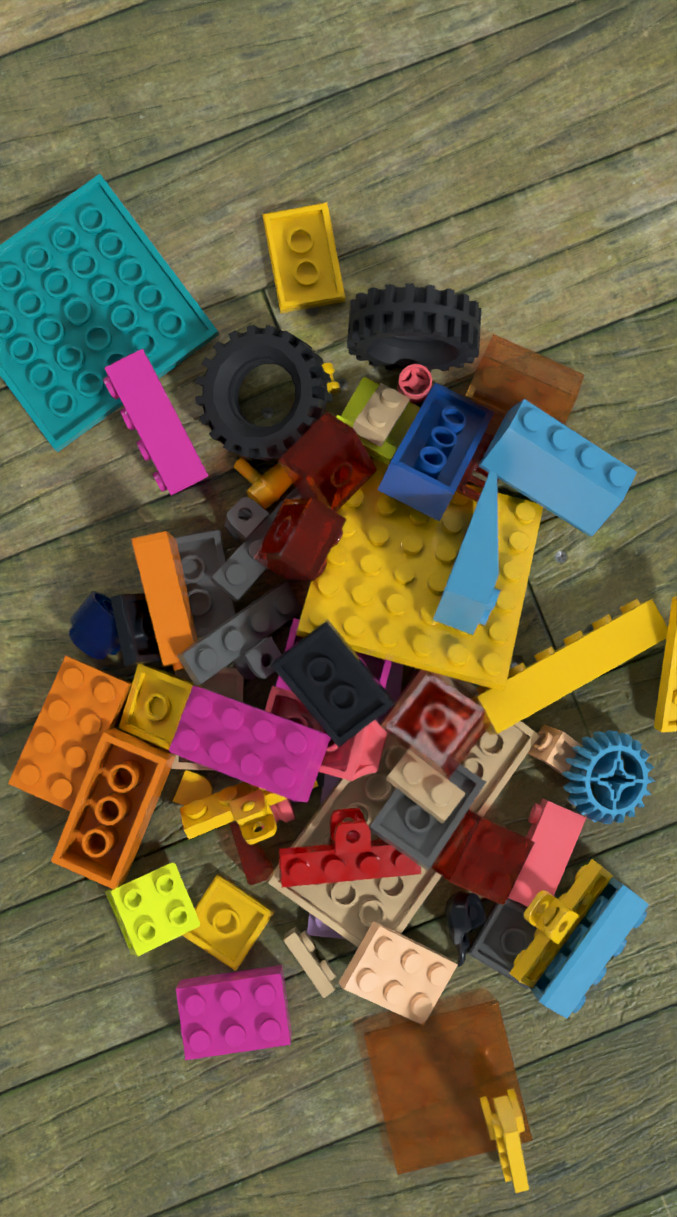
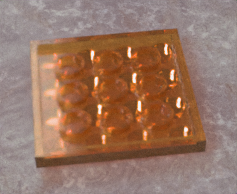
M497 1000L430 1016L422 1024L410 1021L364 1033L398 1175L497 1150L496 1141L491 1140L480 1098L487 1097L491 1113L494 1114L496 1110L493 1099L508 1095L507 1090L513 1088L523 1116L525 1128L524 1132L519 1133L520 1142L533 1141Z

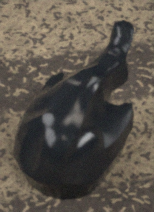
M463 891L451 895L445 907L447 916L446 929L458 950L457 967H461L464 964L466 950L470 947L467 932H472L484 924L486 920V914L479 896L475 893Z

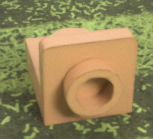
M543 725L537 733L540 735L528 754L543 761L564 776L562 773L569 771L571 767L565 759H574L576 756L572 747L579 746L583 748V746L565 732Z

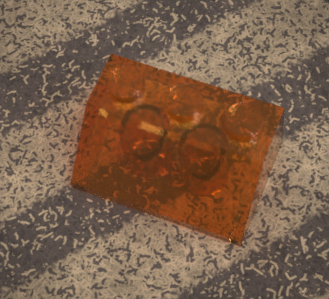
M493 334L466 395L504 413H507L509 409L525 399L565 425L577 399L584 374Z

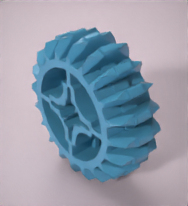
M608 730L605 733L598 731L593 732V738H582L583 748L579 746L572 747L576 756L574 759H565L571 765L569 771L562 773L564 777L570 779L563 786L565 791L571 793L567 800L576 806L575 810L579 814L586 815L587 819L593 822L598 821L603 824H612L615 821L617 823H624L625 816L635 817L634 807H645L641 799L643 796L652 795L646 789L647 784L655 782L652 777L648 776V772L655 768L651 763L646 762L650 754L641 749L642 744L639 741L632 739L630 735L622 732L619 734L613 730ZM623 761H624L625 766H626V772H625L624 767H623ZM590 782L594 785V794L597 795L596 799L592 794Z

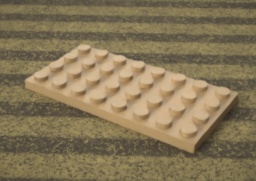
M418 669L395 701V705L389 709L379 723L387 731V739L378 771L361 776L354 781L340 778L290 847L331 844L330 817L332 812L337 809L360 808L368 827H370L396 789L394 785L386 780L387 776L409 749L419 756L427 742H429L486 781V784L428 871L421 867V874L282 888L278 864L267 879L271 886L357 947L360 946L373 921L400 934L404 931L540 736L521 721L498 734L488 735L469 698L478 694L475 689L476 687L469 682ZM345 818L342 821L346 822L354 820L352 818ZM370 831L371 840L381 839Z

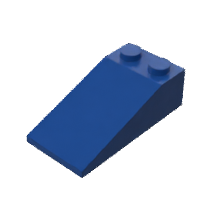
M435 382L393 456L378 491L440 522L494 412Z

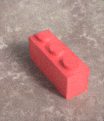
M543 798L540 804H534L528 818L531 827L527 836L522 835L519 840L521 841H518L515 849V854L518 855V862L509 879L508 877L513 868H507L501 886L505 887L503 893H505L507 898L529 906L536 895L542 890L549 892L553 896L555 895L586 817Z

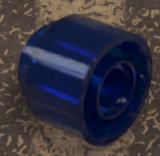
M92 591L70 617L72 627L68 631L70 639L80 650L92 658L100 660L104 659L107 654L116 655L121 650L111 598L100 592Z

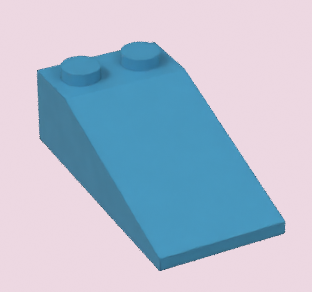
M490 471L433 618L437 622L471 635L474 634L478 624H486L500 593L499 589L494 588L499 575L497 473Z

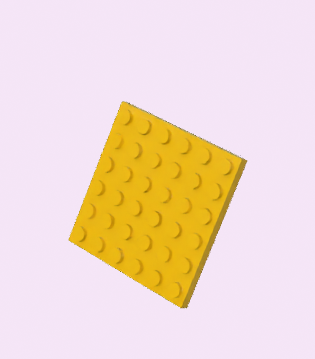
M349 453L296 635L305 637L328 619L353 651L503 691L507 683L543 507L535 502L497 493L499 575L494 588L499 589L500 593L486 624H478L474 634L471 635L437 622L433 618L483 488L459 483L439 522L378 491L388 465L379 460Z

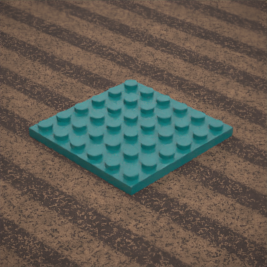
M98 174L0 245V377L56 452L65 448L123 405L120 398L116 400L112 398L103 381V378L108 376L105 367L143 349L158 378H161L219 335L216 327L101 174Z

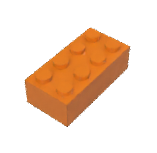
M65 656L8 784L71 812L101 735L104 731L116 728L125 708L132 682L78 658Z
M116 728L104 731L51 862L113 890L126 881L176 755Z

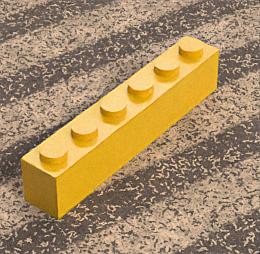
M638 598L621 606L619 609L622 614L612 619L610 614L591 623L594 629L583 635L582 631L579 630L562 639L565 643L563 647L554 650L550 646L535 654L536 662L525 667L523 662L509 669L506 687L503 691L481 685L476 687L475 689L478 694L469 698L488 735L498 734L666 639L668 626L654 601L650 599L640 603Z

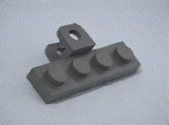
M300 482L270 515L254 500L242 497L227 513V520L225 521V529L241 546L211 577V581L237 603L272 565L271 563H274L287 549L294 534H296V539L303 531L305 525L307 527L322 511L326 502L303 482Z
M287 581L281 582L179 653L177 657L194 685H201L231 662L234 663L238 672L247 680H252L255 677L260 679L267 678L275 672L271 663L281 656L272 637L267 636L298 615L303 609Z

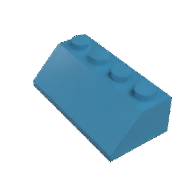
M525 399L508 410L479 464V467L489 473L490 471L496 472L498 479L589 537L597 532L620 505L637 474L635 470Z
M612 877L533 988H530L537 1000L565 1018H568L572 1012L577 1013L585 1003V993L592 984H598L604 977L607 970L605 965L612 956H618L627 943L625 938L632 928H638L647 916V911L645 910L649 904Z

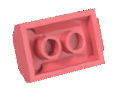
M271 686L265 711L326 733L293 691ZM374 720L340 747L330 739L319 772L349 781H354L370 773H376L379 769L386 743L387 731Z

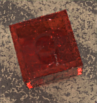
M326 412L278 460L303 499L328 518H331L377 471L355 429L329 412Z
M314 497L285 499L253 559L284 579L314 581L325 570L327 565L326 558L331 548L336 546L343 536L342 528L347 519Z
M428 672L385 727L393 740L407 750L410 749L441 775L449 779L489 728L491 722L485 709L431 672Z
M469 808L430 868L449 882L504 905L535 842L516 830Z

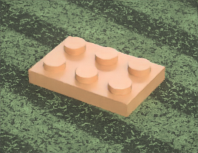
M373 921L341 977L339 984L343 989L424 1025L458 964L451 958Z

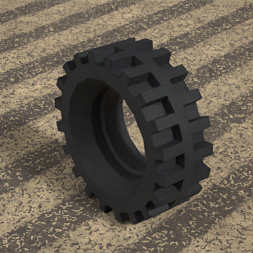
M406 283L405 287H396L393 284H388L382 290L372 287L368 289V294L359 292L356 294V299H351L347 337L348 353L356 355V359L359 361L368 360L369 365H383L388 370L395 368L404 369L412 364H421L430 372L432 369L449 371V367L452 366L462 368L464 363L471 364L479 356L482 310L479 308V303L476 300L469 301V295L465 293L455 295V290L450 288L443 291L435 289L436 285L427 284L423 288L415 287L414 283Z
M255 325L247 326V332L244 333L234 330L228 334L231 339L229 342L223 344L218 341L213 346L217 351L214 358L211 360L205 357L202 365L208 369L205 377L197 376L196 384L203 388L202 396L195 397L196 405L202 406L204 414L199 416L202 424L208 425L212 431L209 435L213 440L220 441L224 444L223 448L230 452L262 461H272L275 458L284 460L291 458L290 453L294 451L302 452L308 447L305 443L311 437L317 439L321 434L317 430L321 421H328L330 414L325 413L326 404L333 400V394L329 393L327 389V383L331 382L330 374L324 371L322 367L324 361L313 352L310 345L298 337L266 325V328H258ZM263 364H276L283 367L290 374L295 386V401L291 411L281 422L272 426H257L250 423L242 414L239 406V389L243 379L252 369Z

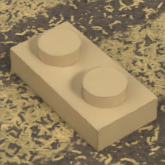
M380 383L355 420L351 431L382 447L406 409L410 398Z
M410 749L386 778L387 781L442 824L466 794Z
M295 926L286 932L283 941L322 997L325 998L335 991V981L333 979L337 975L326 959L320 961L313 950L317 946L307 931L300 933Z

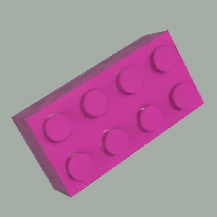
M141 349L105 367L108 376L103 378V381L112 398H115V400L121 399L125 408L120 410V413L129 430L136 429L140 435L141 440L137 441L136 444L145 461L153 460L158 471L152 474L161 492L168 490L170 495H173L208 477L209 475L144 350Z
M193 685L168 752L290 800L308 802L331 737L327 733Z

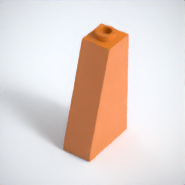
M167 531L132 538L163 666L173 665L174 671L183 670L185 668L177 655L197 642L198 639L177 540Z

